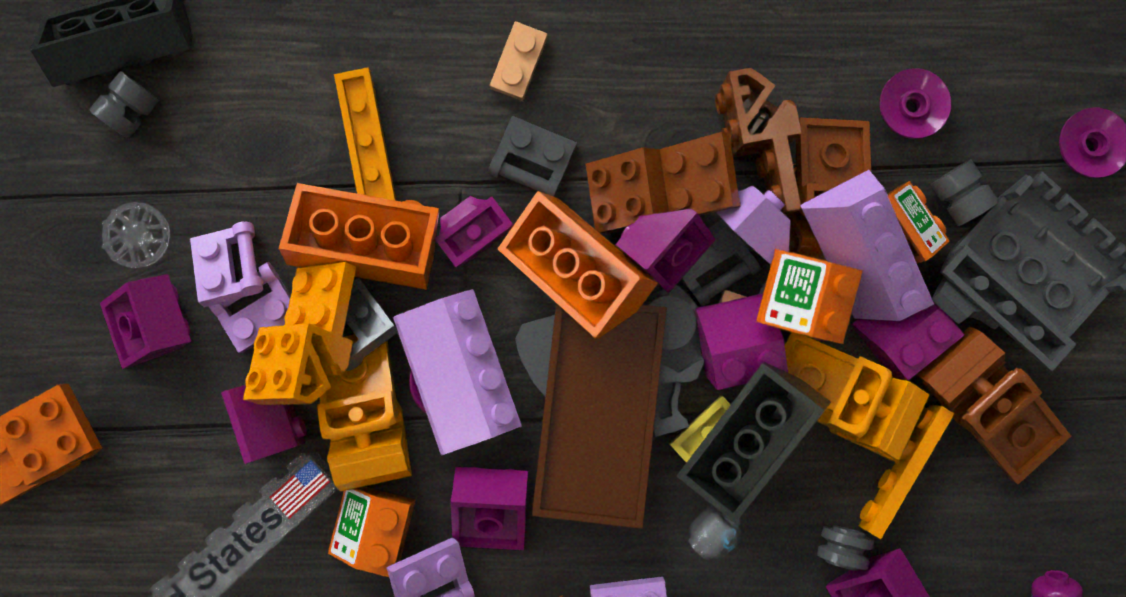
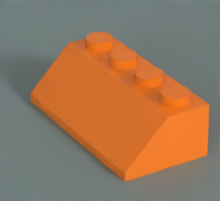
M297 183L279 250L286 265L309 267L347 262L356 266L354 277L427 290L434 259L439 208Z
M537 191L498 247V250L597 339L635 314L658 284L655 279L559 198Z

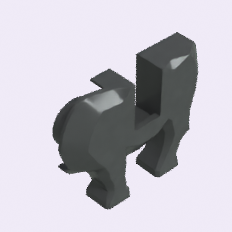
M657 284L643 303V305L667 307L653 429L655 437L689 427L687 420L678 411L681 383H689L697 379L704 363V359L701 356V344L695 308L698 307L692 298L677 285L667 293ZM555 315L522 324L515 338L522 364L533 383L545 397Z

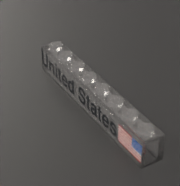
M318 452L311 453L308 456L304 453L299 454L286 466L290 471L280 481L277 477L270 480L259 490L262 497L253 505L249 501L232 515L235 521L227 529L220 526L204 540L208 545L199 554L194 550L177 564L180 571L172 578L166 575L153 585L149 590L153 594L151 597H220L338 490L334 485L330 467Z

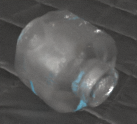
M713 505L708 506L690 524L689 533L691 537L688 541L704 559L708 561L711 558L722 560L742 540L743 535L738 527L742 521L739 518L736 523H733Z

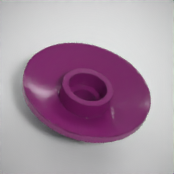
M920 68L906 69L891 77L883 87L879 101L880 112L887 126L896 134L910 139L925 138L940 130L948 120L951 111V96L946 84L936 74ZM907 101H911L916 105L915 112H910L907 109Z
M1087 108L1075 113L1065 122L1059 137V148L1065 163L1074 172L1088 178H1103L1116 173L1126 163V123L1117 114L1104 108ZM1086 140H1089V141L1092 142V144H1093V150H1092V151H1090V150L1087 148V146H1086Z

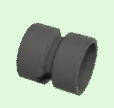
M120 71L108 85L109 95H100L89 111L110 128L130 139L141 125L139 117L141 115L148 116L160 100L131 77Z
M971 159L930 184L941 201H949L950 204L947 210L957 226L969 222L999 202L989 185H981L979 183L982 175Z

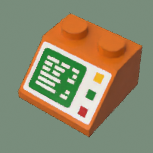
M908 181L887 194L916 263L927 261L949 242L945 235V225L937 216L931 214L925 205L927 202L926 197L917 186H913Z
M775 249L756 322L843 344L863 271Z
M367 487L345 490L328 554L355 569L389 577L386 567L401 560L416 500Z

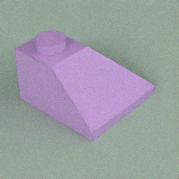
M751 186L738 192L739 207L716 213L734 232L771 264L775 249L789 252L790 219L780 211L785 204L770 190L763 195L758 189Z

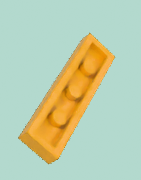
M367 67L334 74L357 194L397 201L371 70Z
M930 404L928 408L923 409L899 463L895 462L891 470L888 469L884 472L878 483L880 490L874 500L868 501L860 513V519L862 520L858 525L860 528L879 539L883 537L955 413L939 405Z

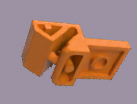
M58 384L0 416V507L41 484L55 480L77 468L81 461L91 458L102 449L69 384Z

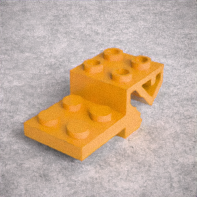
M347 262L297 268L292 282V293L288 310L285 314V325L259 327L258 335L254 341V353L250 371L246 377L243 400L259 405L311 404L331 388L326 376L341 375L348 368L353 341L342 336L356 266Z
M791 332L785 344L788 373L802 379L831 402L817 422L828 426L831 433L899 463L928 401L929 394L910 381L892 378V371L861 356L859 359L805 335Z
M355 334L345 336V338L352 340L353 344L358 341ZM387 340L365 356L357 368L350 371L345 370L341 375L326 376L331 388L320 396V404H317L322 438L331 440L327 461L334 485L339 491L412 476L403 412L396 399Z

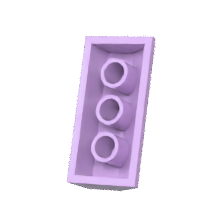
M869 170L800 205L826 261L863 271L851 312L855 319L901 321L934 305L887 193Z
M473 289L438 299L393 317L441 455L482 442L522 426Z

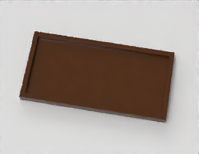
M556 303L532 516L643 529L667 307L642 304L635 314L597 339Z

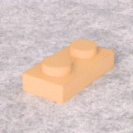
M515 21L490 83V89L523 101L547 41L548 33Z

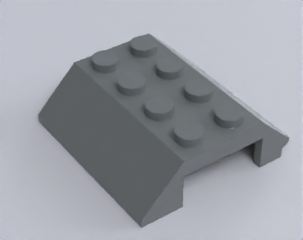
M1041 171L1033 178L1026 174L997 198L999 202L984 212L951 248L940 273L1048 371H1053L1077 345L1070 339L1071 335L1110 292L1126 290V246L1120 242L1112 249H1109L1108 246L1116 240V237L1094 217L1082 225L1080 222L1089 213L1067 193L1058 200H1055L1053 197L1060 192L1061 187Z

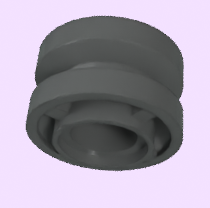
M833 525V527L823 526L821 536L827 540V544L819 545L817 556L825 559V562L854 571H858V569L868 570L870 560L863 554L864 551L873 549L875 540L866 537L865 533L837 525Z

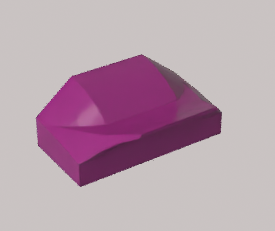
M469 196L440 218V234L435 240L453 265L459 268L501 239L514 225L492 196L487 200Z

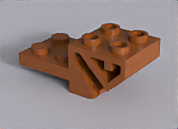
M747 68L730 71L720 85L719 93L715 94L717 113L724 116L725 128H722V132L730 134L733 158L759 153L760 157L756 158L759 178H764L766 192L770 190L785 204L780 211L786 217H789L801 209L789 145L802 133L797 107L791 100H784L778 107L767 101V97L776 85L754 69ZM760 111H765L768 114L767 122L761 127V129L756 134H754L760 126V124L762 123V121L764 120V118L766 117V114L762 113L758 117L750 131L748 132V126L755 119Z
M799 118L802 133L796 138L797 188L801 204L867 170L871 172L869 121ZM802 209L789 216V252L826 261Z
M727 132L715 133L662 149L642 147L586 163L595 230L600 234L623 232L626 227L634 224L640 216L693 209L700 216L740 206L730 134Z
M969 326L963 332L964 336L924 367L917 374V377L943 407L955 413L952 417L953 420L971 432L1008 478L1018 485L1072 436L1040 397L1042 392L1029 375L1021 368H1016L1009 372L1004 366L1006 363L1005 352L981 331Z

